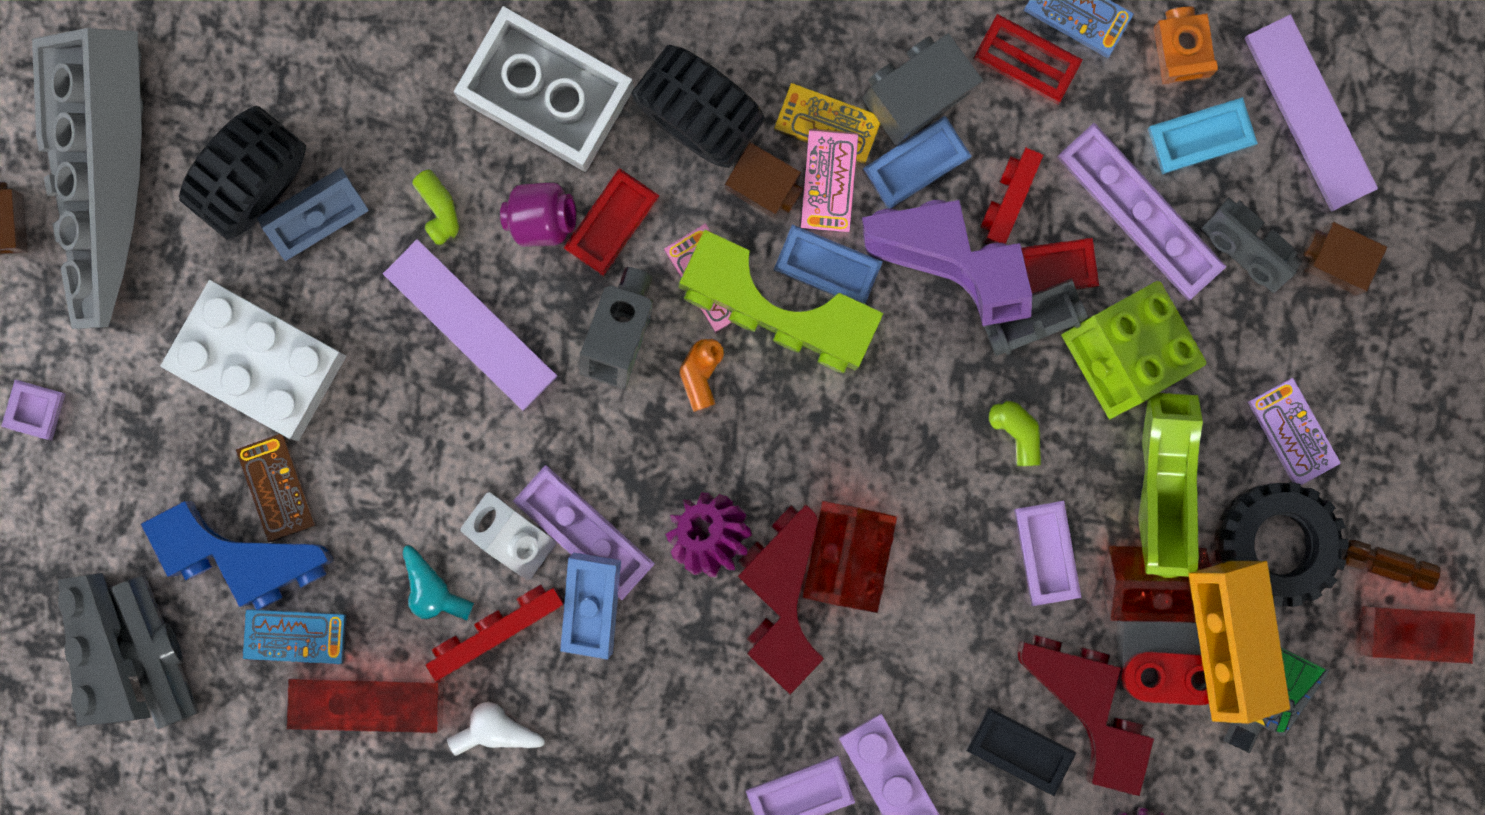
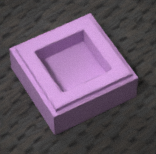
M15 380L1 427L52 440L66 393Z

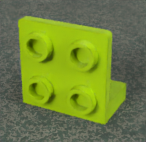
M1158 280L1080 323L1081 327L1077 329L1073 327L1061 334L1109 420L1143 403L1206 365L1203 354L1163 284Z

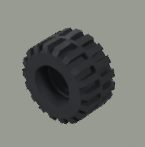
M667 45L631 92L637 106L650 119L691 151L716 166L730 168L766 120L757 103L738 85L699 56L679 46Z
M253 106L231 119L204 147L183 180L179 201L226 240L237 237L258 222L257 218L269 211L282 196L303 163L306 145L260 106Z
M1279 482L1248 489L1249 492L1238 495L1231 501L1233 503L1232 507L1229 510H1224L1220 517V520L1223 521L1220 529H1216L1214 540H1219V550H1215L1216 561H1221V563L1229 561H1259L1255 552V537L1259 527L1269 517L1285 515L1294 519L1302 528L1306 539V551L1301 563L1290 573L1275 574L1269 572L1274 606L1303 605V602L1314 601L1323 596L1321 592L1325 588L1333 587L1337 582V579L1334 577L1337 570H1343L1347 561L1341 559L1343 549H1348V539L1342 538L1341 529L1346 528L1342 518H1336L1333 513L1336 507L1330 500L1320 498L1321 493L1313 488L1301 487V484Z

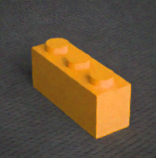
M1229 561L1188 573L1212 721L1249 724L1290 710L1267 561Z

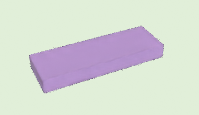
M547 465L540 470L513 500L520 509L571 555L575 552L621 560L618 597L621 600L627 596L655 565L650 558Z

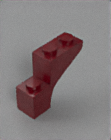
M806 504L799 511L791 505L771 526L778 534L765 547L757 541L747 551V555H743L738 561L744 568L738 577L780 616L774 623L766 617L747 637V640L753 645L747 651V654L790 695L824 660L823 656L811 646L804 636L797 616L798 598L818 523L815 512Z
M1037 635L1033 636L1032 644L1019 641L1017 659L1020 664L1080 720L1086 730L1090 745V761L1086 781L1097 786L1140 796L1154 738L1142 734L1144 725L1115 717L1113 726L1107 725L1121 668L1108 664L1110 654L1082 647L1080 656L1060 652L1063 642Z

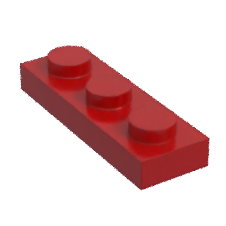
M542 584L516 599L520 606L519 609L505 617L497 610L475 623L474 627L478 633L461 643L457 635L433 648L431 651L435 659L425 664L434 681L441 680L564 606L565 601L557 587L546 592Z

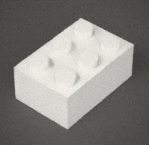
M503 6L456 86L454 93L462 103L580 170L587 172L630 97L634 85L631 78Z
M209 280L160 367L285 437L299 441L343 364L346 355Z

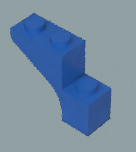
M184 501L141 523L167 577H175L182 574L185 581L190 580L211 569L212 566L209 559L214 557L238 606L243 607L253 603L256 611L283 598L279 589L297 580L300 588L324 577L327 573L323 566L334 561L330 551L323 545L243 543L226 539L205 522L192 501Z

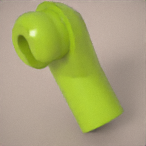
M424 170L413 179L412 184L436 215V218L425 224L424 229L436 245H442L448 238L452 236L454 239L458 234L460 227L451 194L432 170Z
M1005 401L1003 404L993 405L989 411V422L994 429H1005L1006 432L1016 439L1017 466H1040V428L1038 421L1016 402Z

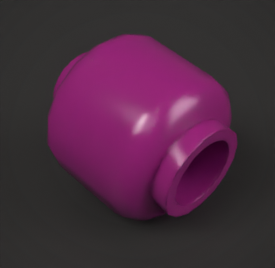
M555 182L516 185L512 189L508 201L503 202L500 208L502 228L505 231H510L513 240L521 247L555 246L561 244L567 237V234L575 229L576 206L573 196L570 193L566 194L564 189Z

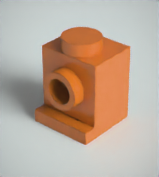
M1192 6L1166 11V20H1159L1154 26L1162 84L1210 78L1218 70L1217 60L1214 58L1208 13L1195 15V9ZM1182 33L1191 34L1195 39V47L1192 49L1183 48L1179 43V35Z

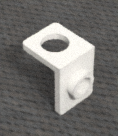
M490 492L485 494L460 529L465 536L525 580H530L556 545V541L519 515ZM496 510L493 524L486 531L479 533V524L482 518L489 511Z

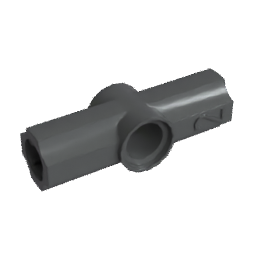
M146 575L127 580L109 588L108 591L121 626L120 636L122 640L119 642L121 655L124 660L132 659L137 674L133 680L140 684L157 729L200 713L191 687L181 667L183 655L179 642L171 626L167 622L164 623Z

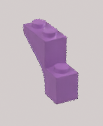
M932 200L917 208L901 211L883 209L875 212L872 216L862 217L864 245L866 252L871 257L944 277L958 283L974 300L980 314L982 326L1031 317L1032 293L1020 243L1012 245L992 243L982 247L979 251L971 252L959 200L951 202Z

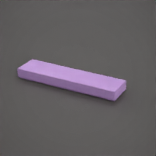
M1291 14L1247 35L1244 39L1330 211L1332 212L1377 190L1378 187Z
M1095 123L1057 156V159L1188 301L1226 268V265Z
M418 239L383 273L522 411H525L558 377Z

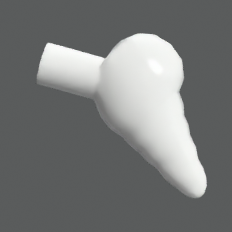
M483 702L477 705L470 715V727L447 738L448 745L455 756L479 744L489 748H537L545 744V740L541 735L514 722L505 715L504 710L498 704L492 702Z

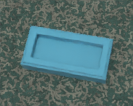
M1243 97L1147 128L1162 175L1258 144Z

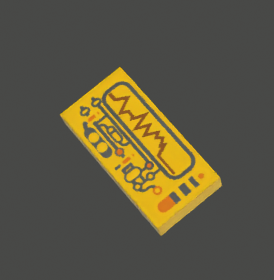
M791 83L774 131L808 143L809 129L859 133L856 161L865 164L880 122L872 112Z

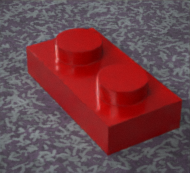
M1025 147L1019 159L1010 156L999 183L1007 186L1000 204L991 200L980 225V228L988 231L983 243L988 245L1004 243L1006 245L1044 156L1043 154Z

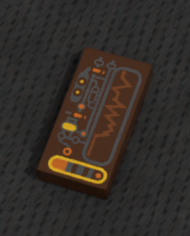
M278 434L236 449L268 542H273L317 526L290 447L284 435Z

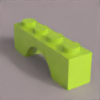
M705 229L678 287L686 291L684 300L707 311L711 310L713 304L719 305L731 311L728 320L752 332H755L759 325L776 333L773 338L775 343L797 353L800 352L802 346L820 354L817 360L818 363L844 374L847 367L855 371L860 366L884 314L841 293H838L823 306L810 311L794 312L776 307L759 293L752 281L749 270V250Z

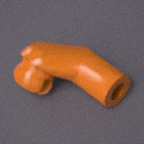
M701 339L692 345L680 366V377L693 412L716 404L708 379L718 363L722 361L724 349L721 343L715 339Z

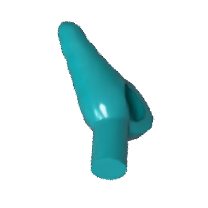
M406 545L403 548L402 554L408 572L411 591L408 596V607L411 612L417 617L426 620L434 618L443 611L467 621L474 602L449 593L447 584L423 559L421 554L412 546Z

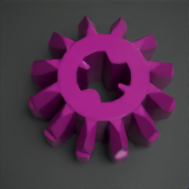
M701 491L697 504H694L691 500L683 499L686 511L682 515H670L671 522L677 528L665 534L667 541L674 546L670 551L673 559L679 564L683 563L685 569L693 575H699L703 571L709 577L717 578L721 565L727 570H735L732 558L736 554L747 555V548L741 542L753 536L751 529L744 523L747 519L745 511L739 506H734L733 501L728 496L721 494L714 498L711 494Z

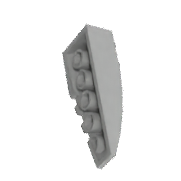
M84 28L32 39L36 139L39 152H47L51 174L44 177L47 196H56L59 220L52 223L55 241L60 243V246L66 250L67 261L61 267V274L72 329L108 327L124 275L134 227L140 180L141 117L143 114V102L140 97L139 68L141 65V53L138 48V31Z

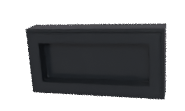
M988 706L966 748L967 752L1054 797L1077 753Z

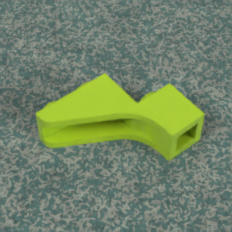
M1158 393L1149 398L1147 402L1142 435L1145 475L1138 514L1146 574H1155L1165 578L1189 577L1188 573L1195 572L1198 569L1197 469L1203 424L1198 395Z

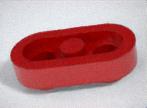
M1145 651L1130 657L1123 667V685L1126 691L1135 699L1151 703L1209 704L1207 687L1196 690L1191 683V678L1195 672H1204L1201 655ZM1147 668H1154L1158 673V680L1151 687H1146L1141 681V674Z

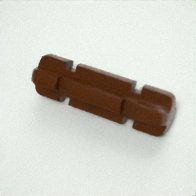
M1349 540L1348 549H1345L1343 553V559L1347 560L1345 564L1347 566L1360 570L1366 567L1370 573L1408 584L1411 581L1412 586L1427 591L1434 590L1439 582L1441 568L1438 565L1425 561L1416 563V558L1380 547L1371 549V544Z

